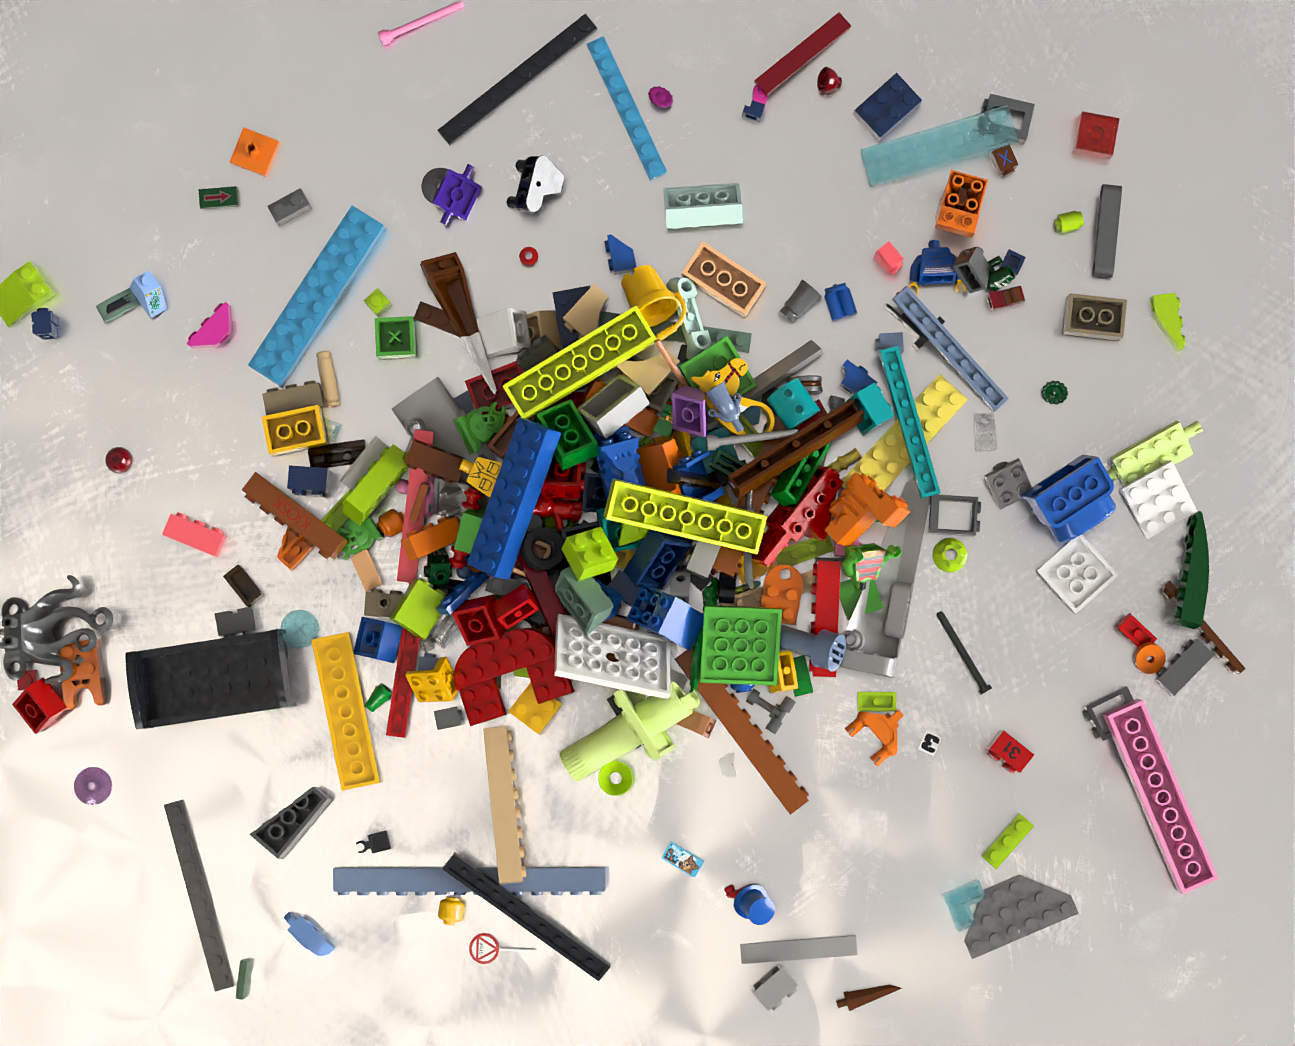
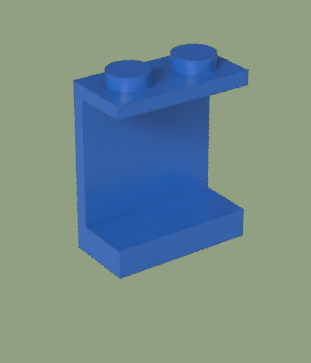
M702 449L691 452V456L680 458L679 463L672 467L677 470L707 475L702 459L712 453L711 451L702 452ZM679 485L682 495L707 501H713L725 494L723 486L719 489L704 490Z

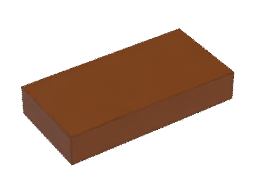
M422 482L409 517L410 521L416 522L418 520L430 486L427 482Z

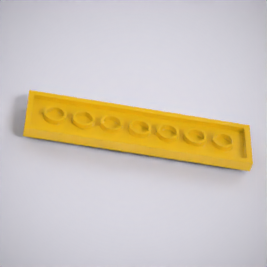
M350 632L312 639L311 642L341 791L380 783Z

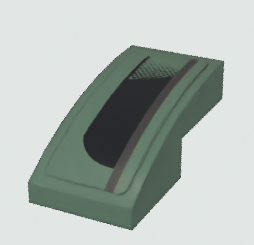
M128 288L96 305V308L103 321L107 323L122 316L123 313L140 306V302L132 290Z

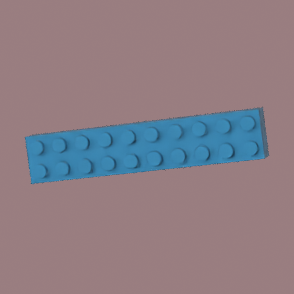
M351 205L248 363L250 368L282 388L285 386L385 232L386 228L383 224Z

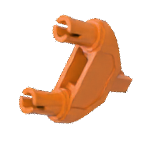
M897 710L893 715L889 713L882 715L860 711L857 713V718L844 729L849 732L854 728L849 733L852 738L863 727H868L882 742L883 747L871 756L870 759L878 767L890 755L895 756L897 754L896 728L899 727L897 721L904 715L900 710Z

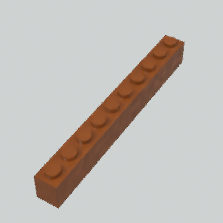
M775 414L774 427L771 432L787 430ZM801 424L794 429L799 431ZM788 438L764 440L757 457ZM778 475L753 490L752 508H754V512L764 514L762 510L764 503L768 504L771 498L769 491L771 486L776 485L779 478ZM745 495L739 499L737 508L742 509L744 507ZM721 546L712 570L733 578L741 570L742 564H740L742 556L744 557V551Z
M693 646L690 651L686 650L674 659L690 681ZM698 680L697 691L788 813L791 815L809 801L807 799V796H809L808 792L803 786L798 787L795 783L798 779L791 770L789 772L786 771L784 760L780 755L776 757L772 752L774 749L773 745L768 739L766 741L763 740L760 736L763 733L757 724H751L748 720L751 718L745 708L741 710L737 705L740 701L734 693L729 694L725 689L728 685L700 683Z

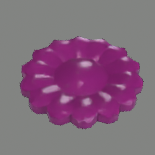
M660 86L650 88L648 95L652 103L661 108L671 106L673 96L670 94V91Z

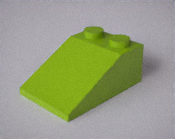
M30 260L16 269L0 284V316L8 327H11L56 295L35 264Z

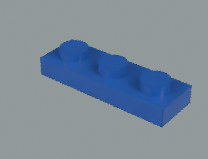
M483 571L477 573L470 572L462 583L454 587V591L449 596L444 597L440 601V604L436 607L439 614L450 615L489 578L487 574Z

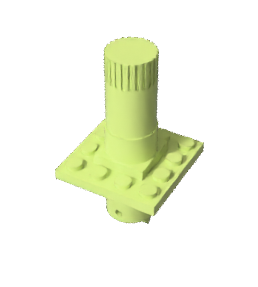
M675 682L670 683V696L668 699L651 695L646 698L644 694L619 689L613 694L616 705L623 709L621 714L560 751L559 755L564 768L574 780L580 781L624 753H628L643 744L646 747L644 750L650 759L652 758L653 761L657 760L676 747L666 729L691 715L692 709H696L700 705V700L695 690L685 695L682 689Z

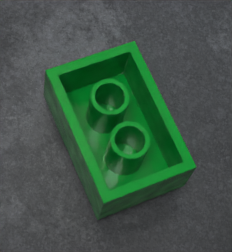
M571 399L536 414L537 423L561 432L554 457L562 470L598 456V443Z

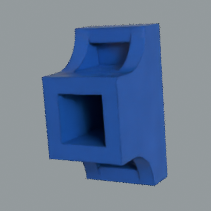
M848 359L841 367L845 372V378L840 386L852 395L873 383H878L868 375L869 372L860 365L857 367Z

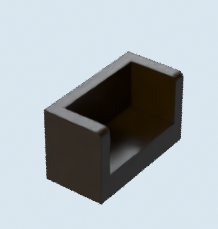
M239 564L223 576L247 607H251L265 596Z

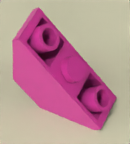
M226 301L223 304L220 303L214 309L215 313L201 323L202 327L188 337L189 341L186 343L192 349L217 348L232 334L231 306Z

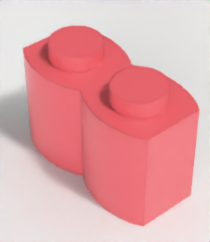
M890 241L878 249L873 256L887 274L892 273L894 275L904 265L902 263L904 258Z

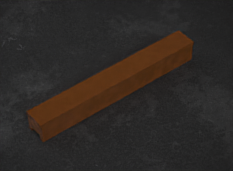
M853 399L849 400L728 475L727 486L737 499L741 498L863 422L864 412L855 406Z

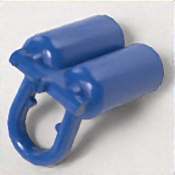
M846 283L833 284L832 287L824 289L826 293L824 297L832 321L857 314L851 291L846 286Z

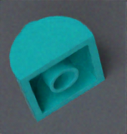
M798 378L780 387L767 399L768 404L787 430L796 428L820 411V408Z

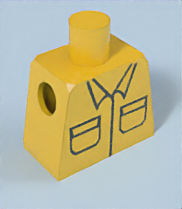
M477 457L475 463L463 459L459 470L469 474L466 482L490 498L502 463Z

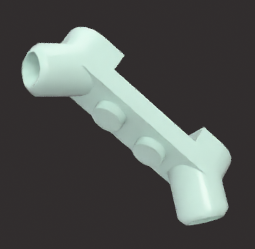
M674 277L667 282L666 287L671 292H680L687 308L686 317L681 327L687 344L686 358L689 360L708 348L711 344L708 330L704 331L694 298L697 295V291L693 281L689 278ZM679 302V306H678V309H677V313H678L679 319H680L681 313H682V308H681L680 302Z

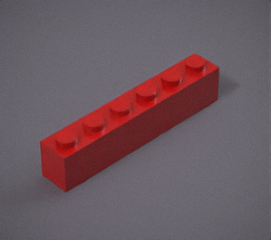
M817 560L816 564H813V575L816 576V583H812V595H815V602H811V614H814V622L810 624V633L818 635L823 629L838 633L840 560ZM809 660V672H812L813 677H836L837 669L829 671L825 668L815 667L812 665L811 660Z

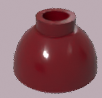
M824 67L820 71L817 80L820 93H830L836 88L841 87L842 78L838 77L833 69Z
M115 447L106 454L105 463L110 471L117 474L124 473L131 467L132 456L127 449Z

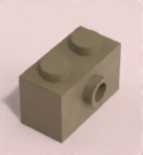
M371 589V592H366L364 615L389 618L403 596L401 595L402 591L390 590V594L382 593L381 589Z

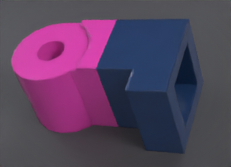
M755 85L752 92L753 99L750 107L744 106L742 117L760 122L768 95L765 96L759 87Z

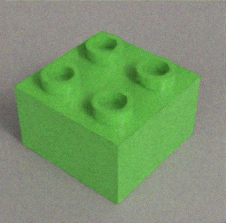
M413 316L374 318L376 357L378 359L416 357L415 319Z

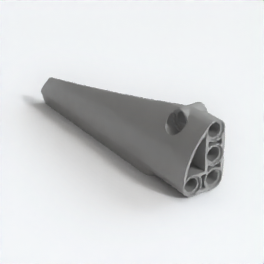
M436 377L392 408V411L409 436L414 438V433L409 429L410 424L417 423L420 430L434 431L433 446L462 456L472 463H475L474 460L482 453L488 459L498 462L486 443L480 444L481 449L479 451L469 454L453 421L466 414L459 408L439 377ZM462 472L459 480L466 481L469 474ZM484 494L483 498L478 499V503L486 509L490 498Z
M915 479L905 484L901 494V498L907 502V508L911 512L895 528L888 527L881 547L888 550L889 545H893L894 547L899 546L902 551V555L898 558H890L886 561L880 570L879 577L874 579L884 608L865 614L870 580H867L866 589L862 590L848 626L842 633L845 639L848 635L853 634L855 640L849 645L846 642L845 654L839 667L892 678L895 676L901 639H903L906 630L930 497L920 498Z

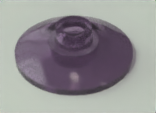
M99 767L83 769L74 780L76 797L87 805L103 803L112 792L110 775ZM91 782L95 785L93 790H90L88 787Z

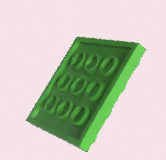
M704 605L699 682L777 685L782 609Z

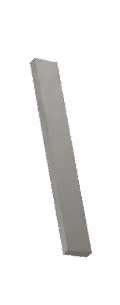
M810 340L753 378L757 386L741 396L755 400L822 355V349L814 341ZM705 412L707 432L719 423L714 417L707 416Z

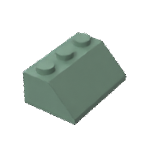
M571 566L561 571L554 590L557 597L584 633L588 635L610 616L614 607L612 600L605 595L600 584L592 577L578 581Z

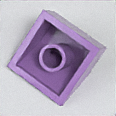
M684 386L672 393L673 429L701 437L706 436L705 399L701 389Z

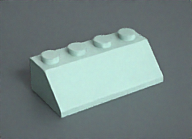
M739 183L663 188L667 229L743 223Z

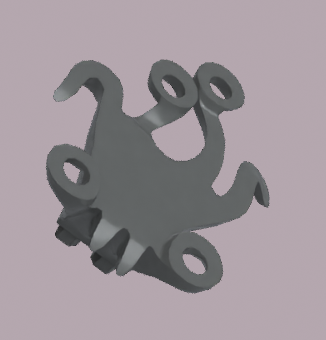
M67 575L72 588L53 590L44 595L28 610H26V604L21 598L11 597L7 599L1 610L2 626L4 628L0 629V635H4L2 642H0V649H5L3 666L6 675L12 680H18L26 672L27 665L25 662H34L63 667L60 675L46 678L44 680L45 684L60 683L68 680L73 673V664L69 659L59 657V650L65 645L74 643L80 651L89 652L95 648L97 637L93 630L81 628L56 640L52 633L53 627L61 619L72 616L83 619L99 632H105L112 626V612L106 607H100L92 614H88L78 607L66 606L53 609L52 603L55 601L72 599L79 595V581L72 575ZM17 605V612L14 615H10V606ZM102 613L105 615L106 620L103 624L98 625L96 617ZM85 634L88 636L89 641L88 644L81 646L79 639ZM16 661L19 663L20 668L18 672L13 673L11 671V664Z

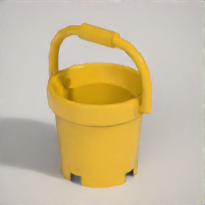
M651 265L638 266L634 268L635 273L631 276L629 273L624 275L621 280V286L630 308L637 306L649 327H654L667 321L677 311L679 302L681 304L682 313L678 322L670 325L655 336L656 340L659 339L661 341L677 331V328L686 317L687 308L680 292L674 293L669 291L655 268L653 269Z

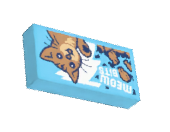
M670 842L661 859L694 878L704 863L702 859L673 842Z

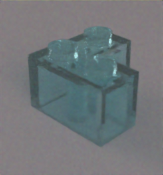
M975 879L941 894L958 932L976 925L969 906L987 899L979 880Z

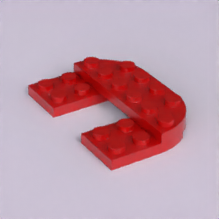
M521 628L503 633L500 639L474 644L465 649L455 665L454 687L455 691L459 690L470 726L507 715L495 677L525 667L538 704L575 692L571 679L554 675L555 640L550 635H546L535 628Z

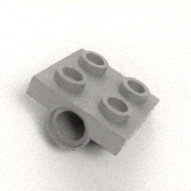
M1019 458L1009 463L1006 461L1000 462L992 468V472L984 475L1000 510L1022 499L1020 495L1032 488Z

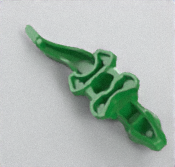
M716 577L712 579L710 586L705 587L702 591L703 605L717 606L716 596L719 580ZM702 628L693 645L694 649L691 655L690 693L694 690L696 692L698 686Z

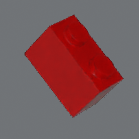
M525 584L492 603L497 620L507 630L539 610L533 592Z

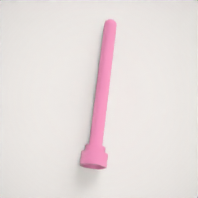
M462 1L455 2L391 31L383 29L377 33L383 46L390 44V41L398 35L463 8L464 3Z

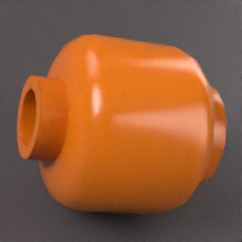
M391 509L378 517L379 522H377V526L383 536L393 537L403 531L404 514L402 512L398 513L395 509Z

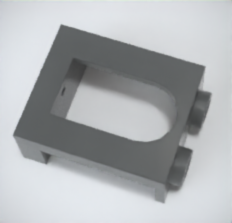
M990 94L988 99L985 98L982 110H985L984 117H980L978 128H981L980 134L983 135L984 132L1015 139L1019 144H1025L1035 104ZM995 106H1002L1023 111L1020 129L993 123L989 118L990 109Z

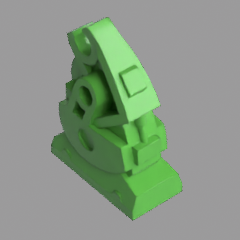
M493 402L490 407H480L470 411L465 416L453 420L469 454L479 451L481 443L490 441L489 439L501 430L505 420V406H501L500 412H497L495 406L498 403Z
M370 515L361 526L349 518L347 524L337 531L340 536L348 541L342 550L345 553L342 559L345 560L349 558L350 554H357L362 550L368 549L375 540L381 541L385 538Z

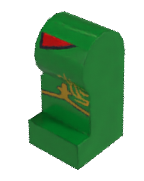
M670 399L666 401L663 411L653 428V431L669 438L672 437L674 432L672 400Z

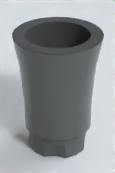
M802 279L780 311L794 323L798 317L800 318L822 296Z

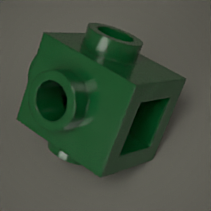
M428 555L427 566H424V577H427L430 584L440 586L449 583V577H452V567L447 555Z

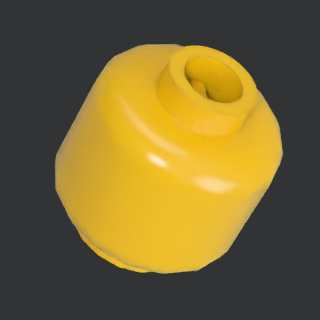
M445 896V899L439 902L438 918L443 920V924L454 926L455 922L462 920L464 904L460 902V898Z

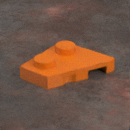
M288 526L286 533L283 535L282 546L279 548L277 558L293 571L313 548L303 542L305 539L303 536L299 535L297 537L289 531L290 526Z

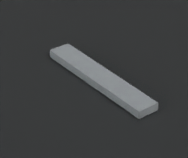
M856 935L740 944L741 964L857 955Z

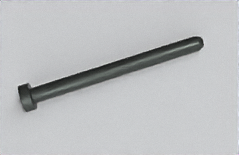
M942 611L938 612L937 618L980 687V695L992 689L991 685H987L945 614Z

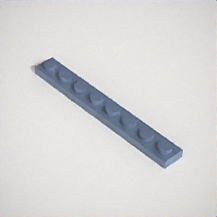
M905 286L892 299L992 411H996L1009 399L908 286Z

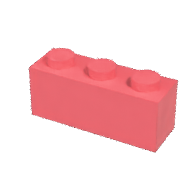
M179 512L176 515L170 514L162 535L215 557L219 556L227 537L222 535L223 530L212 527L211 530L205 528L206 523L196 519L194 523L188 521V516Z

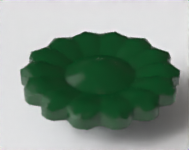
M1054 380L1047 382L1041 391L1043 394L1042 398L1050 404L1063 403L1068 395L1067 387L1064 386V383H1060V381L1055 382Z

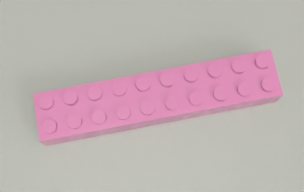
M1137 698L1103 713L1177 891L1185 894L1217 880V874L1144 701Z

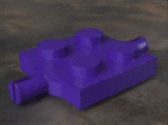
M467 164L463 174L447 169L431 202L444 212L440 221L443 225L447 226L451 216H456L466 221L482 188L481 185L475 183L470 178L475 168L470 164Z

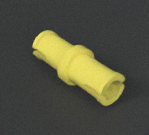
M854 448L844 456L837 457L836 461L826 467L839 472L843 469H848L849 465L862 457L858 450Z

